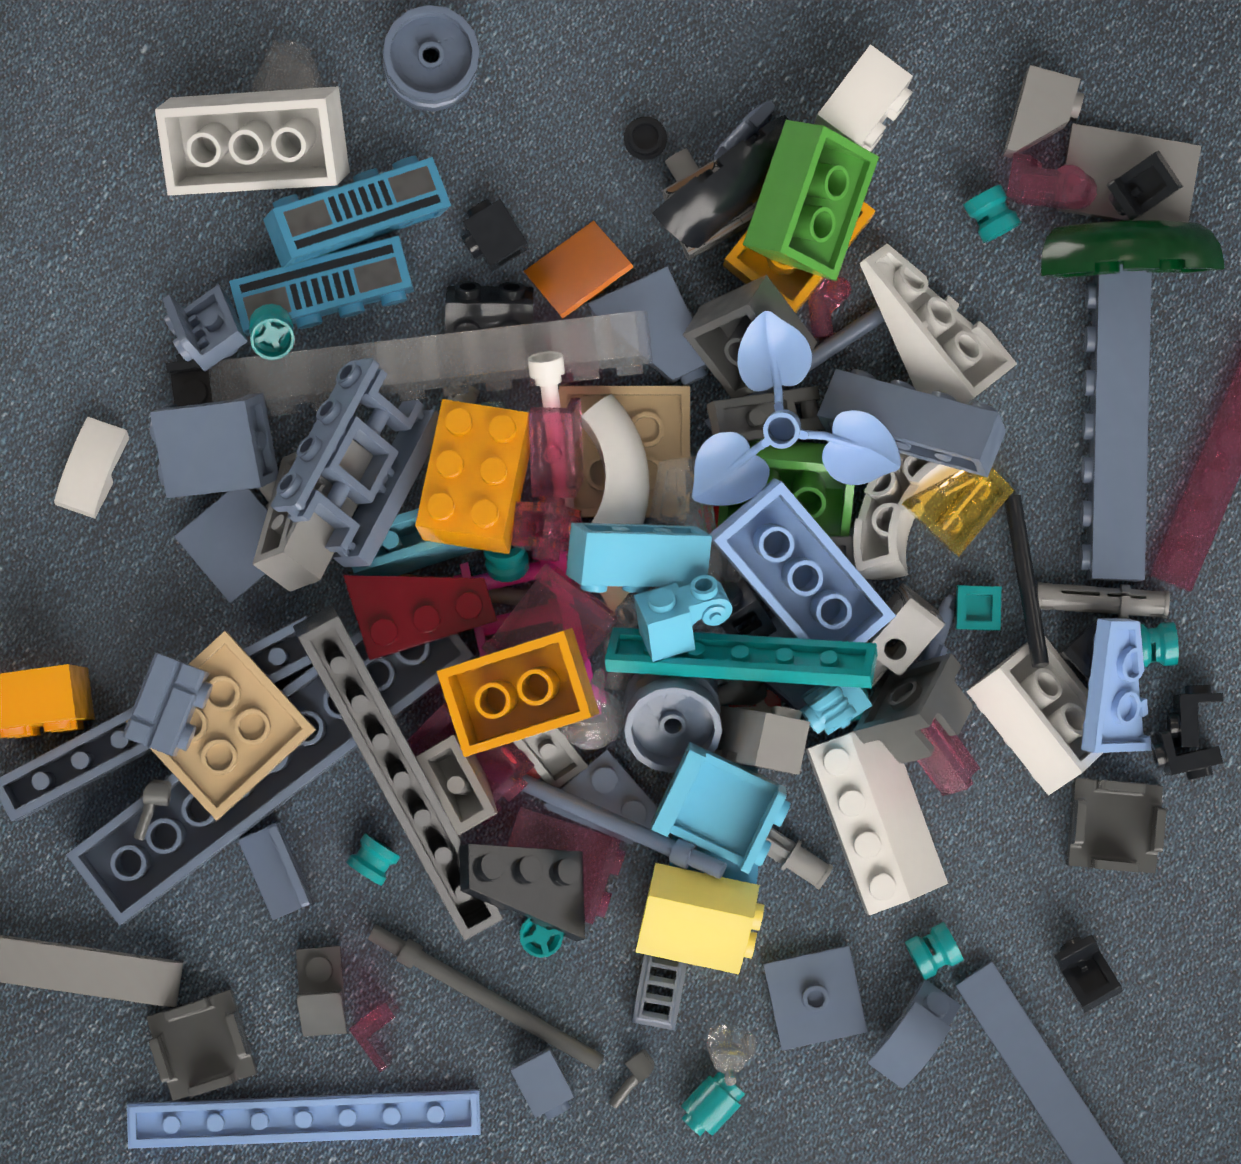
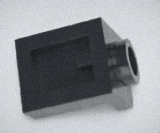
M180 354L176 355V362L166 363L167 373L171 375L174 404L186 406L220 401L216 365L204 371L194 359L187 362Z

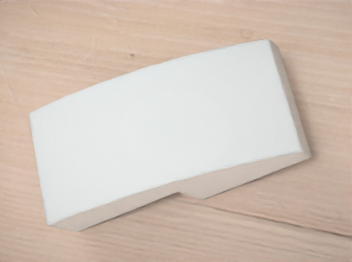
M90 417L86 418L62 474L54 500L55 505L94 519L96 518L113 485L111 474L129 440L127 430Z

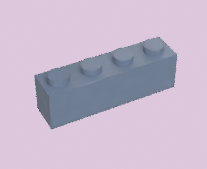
M839 369L835 370L817 414L825 431L832 433L834 419L841 412L849 410L867 412L875 416L886 426L896 441L899 453L987 478L1006 433L1005 426L997 410L985 403L974 402L972 405L957 402L954 397L944 392L933 391L931 394L916 391L912 385L900 380H892L891 383L876 380L868 372L859 369H853L851 373Z

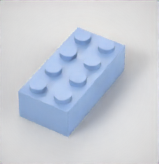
M773 478L764 486L761 492L743 504L710 533L714 545L794 638L866 643L896 617L894 612L790 490L778 479Z

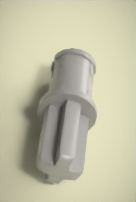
M771 828L766 840L771 842L767 855L781 864V870L784 871L788 868L819 890L830 875L833 866L801 847L802 841L797 840L795 843L774 828Z

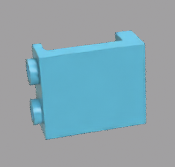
M689 742L651 821V830L666 837L671 833L690 843L696 844L739 865L740 871L749 874L754 864L758 866L763 864L771 846V842L766 840L773 824L778 827L782 825L791 803L785 800L787 797L785 786Z

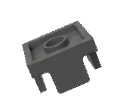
M952 653L913 663L900 676L891 670L886 671L870 699L872 706L863 712L853 732L863 744L876 740L881 741L894 758L902 764L931 757L935 748L920 729L930 727L934 718H936L949 736L958 735L972 709V703L955 683V677L961 664Z
M1074 778L1066 865L1156 873L1158 852H1163L1167 812L1166 808H1162L1163 786Z
M232 989L146 1017L152 1034L149 1045L162 1083L167 1082L172 1101L187 1096L200 1095L258 1073Z

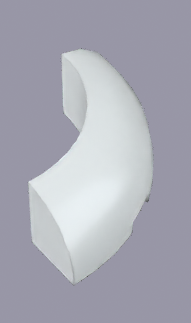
M610 394L581 415L582 428L595 444L605 473V490L602 502L592 523L643 525L650 489L646 453L641 437L630 416L618 400Z
M900 453L901 466L897 471L883 475L867 484L858 519H855L853 535L856 569L865 579L885 580L908 575L906 564L907 540L918 511L937 489L959 475L967 473L966 471Z

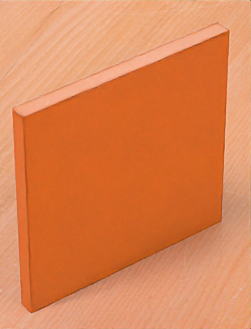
M593 220L524 270V273L563 319L588 300L590 302L603 293V289L634 267Z

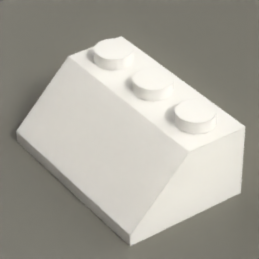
M1045 637L1049 665L1033 668L1028 642H1026L981 678L967 693L976 703L978 709L1003 737L1005 743L1029 770L1034 780L1040 784L1049 796L1083 773L1103 753L1081 750L1088 690Z

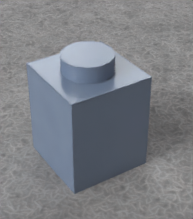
M551 1047L511 1067L510 1071L535 1118L545 1114L547 1120L571 1108L568 1100L574 1098L575 1093Z

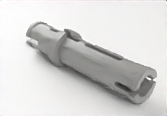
M1037 581L1036 585L1040 609L1117 614L1118 618L1127 619L1129 615L1167 619L1169 614L1170 593L1166 590L1131 589L1128 584H1120V588Z

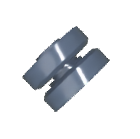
M425 5L408 10L394 21L385 37L382 68L387 86L399 101L415 110L435 112L454 106L468 94L476 79L480 49L474 30L463 16L447 7ZM427 52H433L439 55V59L434 63H428L423 59L422 55Z
M634 674L627 683L623 698L624 732L627 746L638 761L651 769L674 773L689 742L714 753L720 741L722 724L717 684L712 678Z

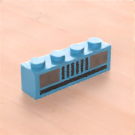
M410 156L393 163V170L379 174L377 168L370 169L355 175L353 183L341 187L339 185L319 186L313 190V196L299 200L297 194H293L273 202L274 208L265 216L263 221L281 268L441 216L451 207V203L433 157L418 161L417 156Z
M399 236L316 257L285 268L279 267L229 281L240 324L247 337L250 336V317L262 305H280L289 312L292 317V323L297 325V329H305L322 324V316L337 312L340 318L355 316L365 312L364 305L381 301L382 307L396 305L407 301L406 294L415 292Z

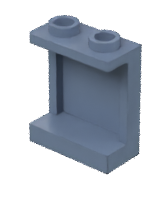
M263 393L247 394L235 400L177 406V404H170L150 412V434L157 446L160 462L158 476L160 482L165 487L166 498L261 488L277 479L278 468Z

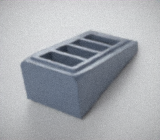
M644 954L632 1023L675 1030L687 963L654 958L651 955ZM652 966L676 971L675 979L649 975L650 968ZM647 985L673 989L672 996L647 993ZM644 1002L669 1006L668 1015L643 1010Z

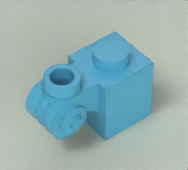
M710 575L697 576L692 580L691 584L678 587L677 583H673L634 595L639 633L653 662L695 650L692 626L698 620L703 619L705 624L716 626L725 622L732 613V605L722 584Z
M816 685L801 695L806 705L799 710L802 711L806 721L810 722V727L817 734L824 731L829 735L840 727L843 729L848 726L853 718L871 707L872 704L861 688Z

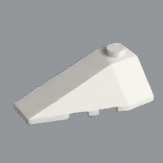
M889 244L884 245L860 263L916 391L931 394L933 391L944 392L954 397L957 402L967 404L1017 365L989 328L980 321L974 325L957 311L959 303L948 295L945 299H942L928 287L926 275Z

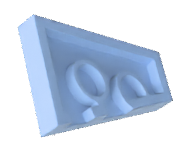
M1127 618L1097 619L1081 750L1092 753L1152 751L1151 738L1143 733L1142 717L1148 714L1147 699L1140 697L1139 678H1141L1144 672L1140 621Z

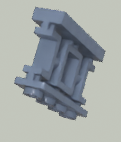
M373 358L349 361L340 369L336 376L337 383L332 393L319 407L316 414L317 420L309 435L299 444L296 452L297 457L289 472L279 481L276 488L277 494L271 504V507L277 512L289 513L288 518L293 522L309 521L315 512L331 525L334 531L325 548L330 552H335L332 558L343 567L371 566L432 449L439 412L435 409L423 410V404L419 400L402 401L397 409L378 391L387 373L382 369H378L379 363ZM359 403L372 412L366 424L357 416H353ZM385 424L393 431H399L392 445L380 436ZM353 439L373 455L360 482L339 466ZM320 475L333 485L327 497L318 490H313ZM347 497L355 504H360L353 519L341 510Z

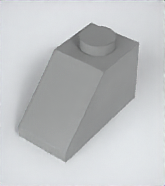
M1030 65L1024 75L1003 156L1012 158L1064 129L1070 117L1077 119L1084 99V93L1078 92L1081 79Z
M452 735L416 756L457 835L463 834L498 813L488 778L475 754L467 757L463 756L456 735Z

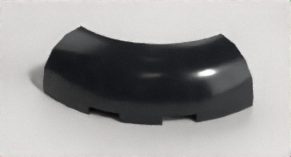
M783 115L761 127L757 131L760 135L758 138L752 136L746 141L742 140L716 160L715 164L719 167L716 172L708 169L698 177L695 176L652 214L680 242L691 248H700L724 226L758 201L785 121L789 119L786 115Z

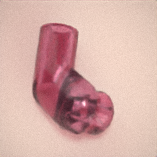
M837 277L836 281L824 280L808 299L811 331L814 338L834 335L831 313L851 294V285L844 277Z

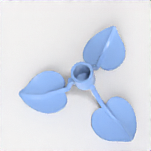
M764 311L747 328L740 343L737 364L739 374L749 389L760 392L771 387L774 388L775 412L767 418L764 424L763 434L765 438L750 448L747 439L736 432H719L709 437L700 447L695 460L692 498L696 502L715 506L733 505L750 500L762 491L770 475L768 464L756 454L769 445L779 449L788 448L798 438L803 440L819 439L829 441L823 449V464L831 477L848 485L869 483L883 475L897 471L901 466L900 453L896 441L886 426L875 416L860 410H849L838 414L833 422L832 433L801 429V422L794 412L784 409L782 385L794 386L806 377L812 363V351L807 339L798 329L779 318L773 312Z

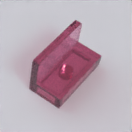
M571 398L567 408L531 407L529 411L532 497L576 498L583 482L581 398Z
M934 718L930 727L920 730L931 742L935 750L931 757L917 761L942 796L967 790L973 785L970 777L980 767L958 736H949L936 718Z
M391 997L349 1028L380 1072L388 1068L393 1060L374 1033L394 1019L400 1012V1009Z

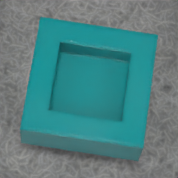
M957 585L955 630L1000 631L1002 586Z

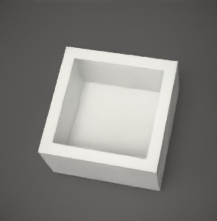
M870 44L819 111L814 124L824 125L871 152L882 138V133L886 129V126L882 124L884 120L888 117L894 121L909 102L908 99L913 92L908 89V86L913 76Z

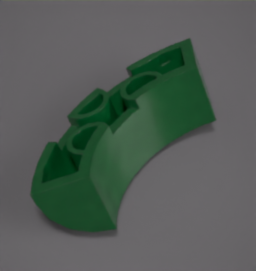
M1112 221L1057 227L1046 237L1041 258V276L1058 278L1119 274L1120 265H1123V271H1146L1147 273L1189 274L1225 269L1221 245L1212 231L1199 223L1183 221Z

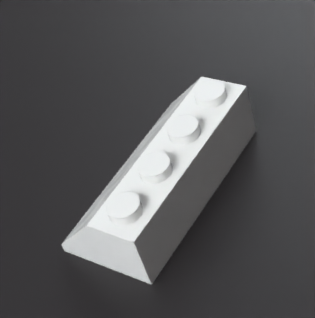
M854 732L806 748L843 854L867 915H872L908 902L948 884L904 763H899L881 741L876 740L863 744Z

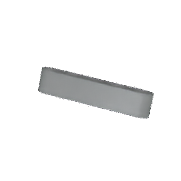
M0 935L1 983L158 1006L177 1007L183 962Z

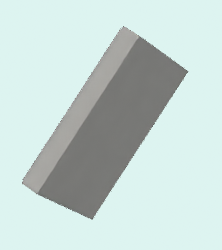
M1073 123L1070 128L1056 211L1113 221L1166 220L1189 222L1201 146ZM1160 151L1183 187L1134 220H1130L1127 215H1120L1109 200L1111 191L1107 184L1129 171L1154 152Z

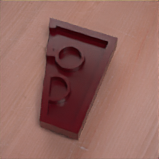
M343 575L370 661L498 621L484 578Z

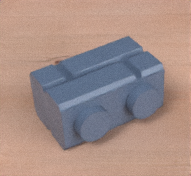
M155 652L122 737L170 756H177L179 749L187 751L196 730V726L190 724L195 708L204 709L212 691L213 684L206 682L209 672Z

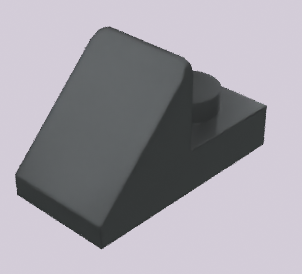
M341 945L297 948L299 994L296 996L303 1037L347 1034Z

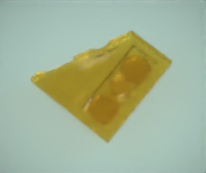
M991 468L988 478L961 470L907 498L902 505L950 552L959 557L1013 493L1014 489L993 468Z

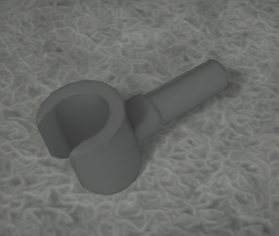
M153 780L145 787L143 792V811L135 830L134 838L144 840L155 805L169 806L172 788L170 781Z
M645 1049L640 1050L625 1062L632 1075L625 1080L610 1099L609 1103L617 1109L638 1083L648 1078L654 1070L655 1063Z

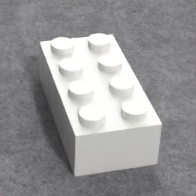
M339 86L170 97L155 109L167 195L335 186L350 173Z

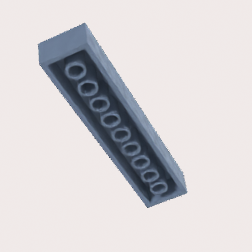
M361 631L351 637L355 648L394 719L440 685L436 671L475 658V655L459 634L371 661L369 660ZM314 666L284 688L282 692L317 730L219 820H215L174 774H171L163 780L170 781L172 784L169 806L155 805L154 813L143 841L133 837L143 811L142 796L66 854L119 926L128 923L358 747Z

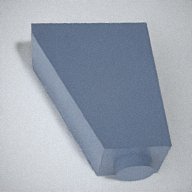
M668 266L588 303V309L595 320L669 383L674 384L681 380L683 386H688L707 376L705 371L708 368L683 336L684 331L692 321V317Z

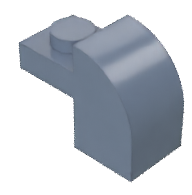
M925 980L917 988L901 1017L884 1034L867 1063L904 1089L922 1070L951 1029L949 1025L961 1005Z

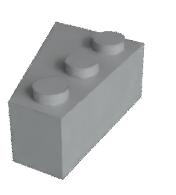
M352 440L339 466L360 482L373 455ZM296 452L282 458L253 560L255 567L290 592L321 580L334 552H330L325 548L334 528L315 512L309 521L293 522L288 518L289 513L277 512L271 507L277 494V485L282 477L291 469L297 457ZM320 475L313 490H318L327 497L333 485ZM347 497L341 510L352 518L358 504H355Z
M720 706L722 733L718 748L714 751V754L731 762L794 775L800 774L810 726L809 721L800 720L802 711L774 706L771 708V713Z

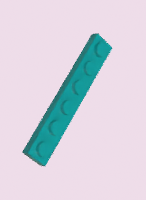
M613 627L604 659L606 672L872 688L878 654L877 643L693 632L695 650L653 662L639 633V629Z

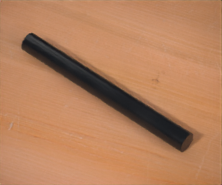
M1010 495L1004 498L1015 569L1031 664L1033 668H1039L1049 665L1022 498L1021 495Z

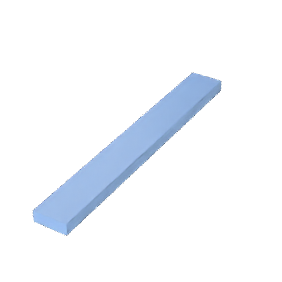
M480 1089L128 1103V1149L481 1135Z

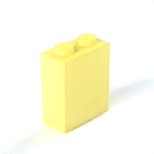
M655 863L641 921L636 952L739 974L743 958L752 959L757 933L751 932V929L759 931L765 905L757 903L760 885L724 877L718 879L706 873Z

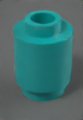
M719 1070L714 1077L709 1075L683 1102L681 1107L686 1113L681 1119L699 1136L705 1131L713 1136L740 1108L741 1104L739 1101L746 1094L723 1071Z

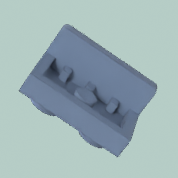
M219 284L184 309L171 294L162 299L168 312L164 320L172 333L177 337L173 340L174 346L187 362L194 359L204 371H207L222 359L234 355L242 345L248 342L229 295Z

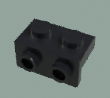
M464 281L457 283L455 286H448L445 300L446 351L533 352L534 288L525 287L518 282H505L499 286H481L476 282Z

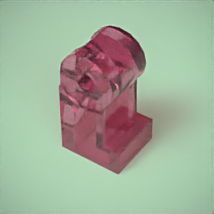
M1014 153L1006 196L1016 203L1079 210L1088 207L1094 201L1097 194V185L1094 179L1079 167L1064 165L1057 170L1042 168V163L1033 156Z

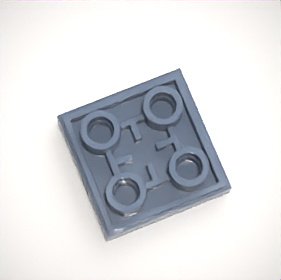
M250 489L226 492L174 536L230 604L234 603L266 576L264 572L253 565V560L268 510Z

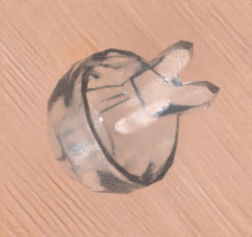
M602 668L595 670L590 682L600 713L591 718L559 727L567 741L580 749L594 750L604 748L617 739L623 728L624 709L621 702L614 695L604 690L605 671Z

